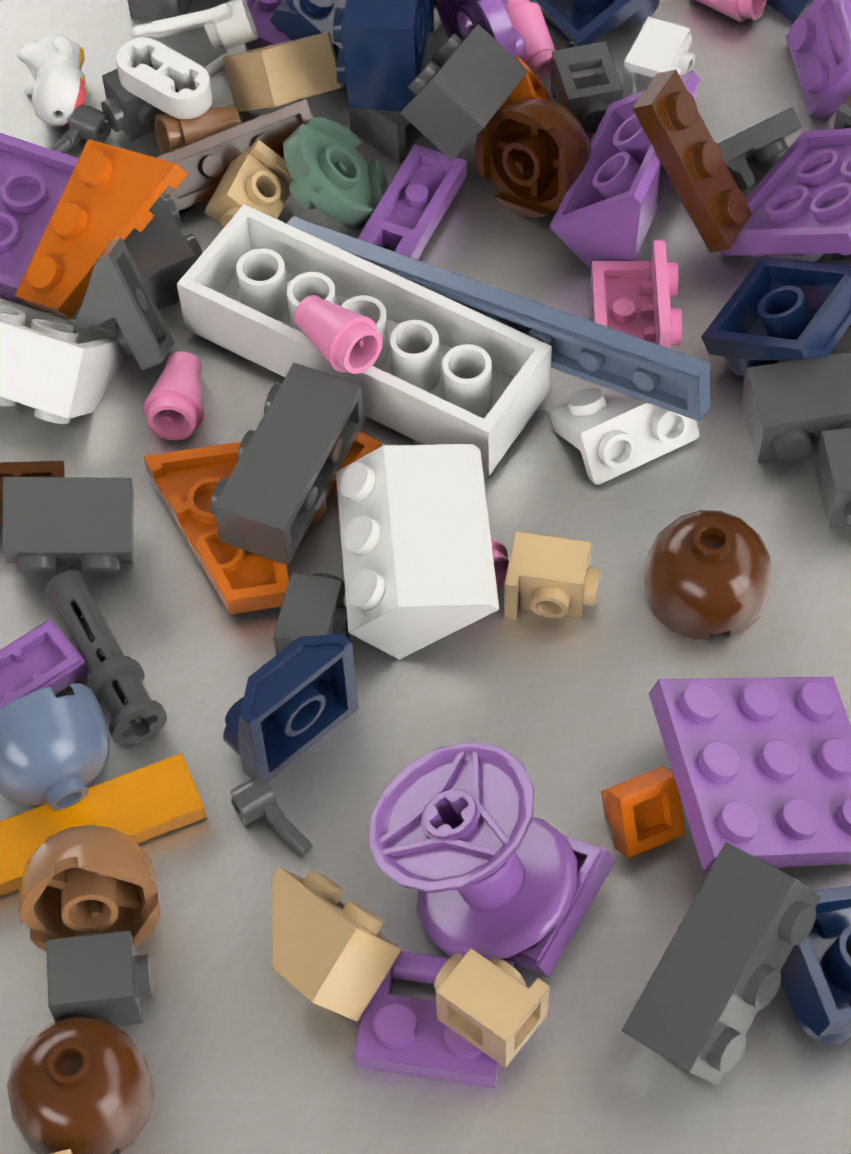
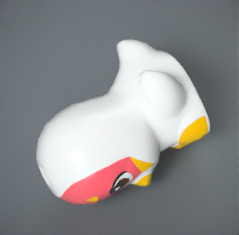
M64 35L45 36L34 43L23 45L19 49L17 57L26 64L36 80L25 88V93L32 95L36 116L51 126H69V120L73 111L80 105H85L88 93L85 75L81 70L85 60L83 48Z

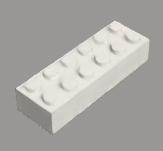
M243 204L177 283L186 330L283 377H286L293 363L361 384L364 416L424 445L473 444L481 451L483 473L488 476L551 391L552 346ZM311 295H317L322 299L371 318L375 322L377 331L381 334L383 340L382 350L375 363L369 369L359 374L338 372L333 369L302 330L294 323L295 310L303 299Z

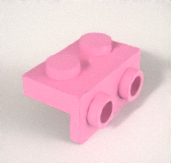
M653 240L651 261H592L591 294L593 322L669 349L671 345L681 344L682 312L680 308L671 309L670 298H677L678 263L667 262L666 240Z

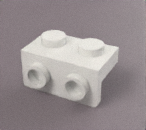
M603 386L577 391L568 398L566 403L548 410L554 432L581 451L588 478L597 485L684 446L699 437L696 420Z

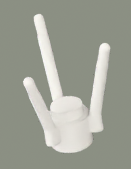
M232 0L211 9L152 21L151 23L134 26L131 29L133 39L151 38L155 40L205 27L213 48L216 50L224 46L226 49L224 54L204 68L207 70L210 79L225 68L222 57L248 51L246 44L258 39V33L245 0Z

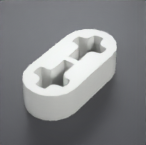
M151 38L132 39L121 45L118 49L116 64L119 80L128 92L178 119L199 117L206 113L212 105L213 97L209 74L206 69L196 62Z

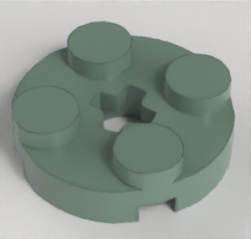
M324 117L312 118L306 125L303 123L283 142L285 163L293 178L289 185L293 198L302 207L310 210L317 207L321 212L343 223L350 229H359L369 220L388 189L384 172L376 158L374 157L367 163L356 150L363 142L352 131L336 121Z

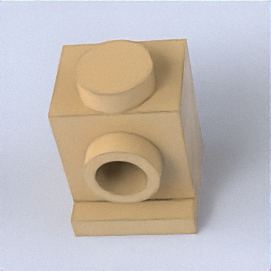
M258 140L230 162L204 212L221 224L223 228L243 204L278 220L291 194L289 185L293 181L285 160Z
M515 531L504 584V618L517 620L520 609L533 611L546 618L567 616L582 619L584 605L596 607L601 569L590 567L592 542Z
M470 948L465 956L459 952L453 954L443 965L435 979L437 1019L506 1068L548 1015L549 985L537 978L532 986L527 988L522 975L509 963L497 957H492L489 961Z

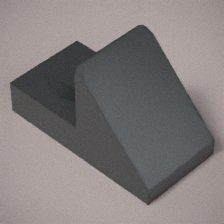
M122 237L110 241L97 259L73 328V333L81 332L115 318V331L122 349L128 355H134L141 370L162 363L173 346L174 340Z

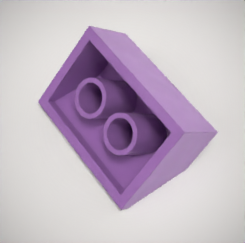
M692 70L680 75L687 91L694 97L697 104L700 78ZM645 90L609 104L590 143L589 160L580 176L566 192L549 226L590 270L592 261L635 260L645 246L644 238L654 217L664 205L663 197L671 180L632 109Z

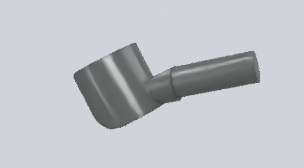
M80 105L75 108L69 120V129L49 149L66 153L71 147H75L81 139L104 143L112 129L105 122L107 114L89 105Z
M254 778L231 790L232 806L245 826L264 816L271 828L273 827L301 857L305 856L312 849L313 844L284 816V812L278 807L276 797L270 785L264 779Z

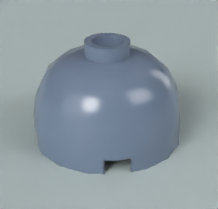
M80 683L70 684L75 695L56 698L52 687H47L13 700L0 709L1 796L8 801L30 807H38L49 803L52 810L71 807L87 796V787L98 777L109 757L110 745L109 732L103 711L92 688Z

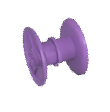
M466 742L439 747L414 760L385 787L371 814L368 844L378 868L401 887L418 890L417 914L427 939L448 956H452L457 952L465 956L469 949L472 948L490 961L492 957L500 959L509 958L540 942L562 920L577 889L578 860L567 837L545 820L533 817L535 790L523 763L499 746Z

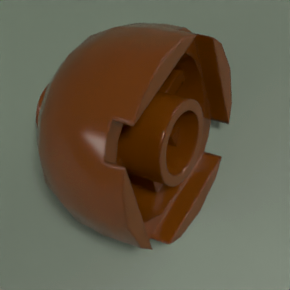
M525 98L499 109L487 125L478 133L474 150L478 171L483 181L491 177L494 185L501 192L494 196L499 203L519 216L540 218L559 208L566 192L584 170L589 160L591 148L589 138L582 123L568 108L552 100Z
M699 510L675 519L658 533L646 559L644 586L649 596L648 604L651 611L671 631L695 640H709V633L721 634L730 631L729 637L743 633L760 619L770 597V554L761 536L741 518L723 511Z
M83 1016L51 1022L30 1036L13 1059L7 1083L12 1120L30 1149L37 1154H50L71 1149L73 1154H111L118 1149L120 1154L135 1142L148 1123L154 1098L146 1058L129 1035L104 1019Z

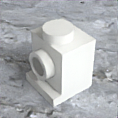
M648 16L624 61L623 98L645 90L657 73L676 69L678 74L682 75L693 70L695 54L688 52L692 44L690 28Z

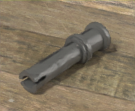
M67 570L57 574L48 582L46 593L56 606L72 642L86 662L90 673L87 687L92 688L98 703L103 705L111 721L108 729L113 741L121 746H131L149 740L162 729L167 716L162 704L151 700L143 684L145 675L140 663L129 656H124L106 618L88 589L82 573L78 570ZM83 617L88 623L95 637V641L92 640L89 632L87 631L82 621ZM102 651L104 656H101L99 652ZM140 716V723H136L134 718Z

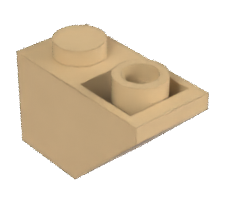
M278 867L271 878L272 969L312 1003L358 1022L402 949L379 932L385 923L381 917L353 900L349 899L346 905L342 903L340 899L345 890L334 881L312 869L309 870L305 878H302Z

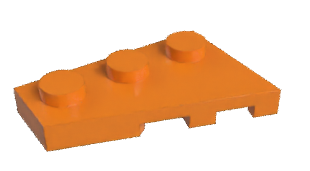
M88 139L16 291L15 297L29 306L71 319L81 307L97 259L110 241L122 237L124 241L134 228L141 233L155 216L149 209L168 186L176 190L188 173L177 163Z
M241 441L143 456L146 471L229 615L282 607L289 583L287 566L219 542L215 514H212L210 511L211 498L217 483L222 478L229 479L238 463L237 456Z

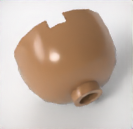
M97 825L70 827L49 836L28 859L19 890V917L21 925L24 922L29 927L30 940L38 948L46 951V940L129 930L131 931L135 947H138L154 932L160 916V900L152 860L131 836L111 827Z

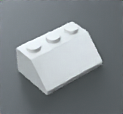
M0 296L1 406H15L18 402L35 408L34 416L41 420L68 424L71 418L95 411L128 354L122 349L116 332L93 326L74 334L75 319H68Z
M473 444L383 445L336 472L348 633L400 660L499 610L481 451Z

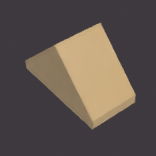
M330 31L222 57L234 105L238 112L277 107L343 87V84L337 82V58Z

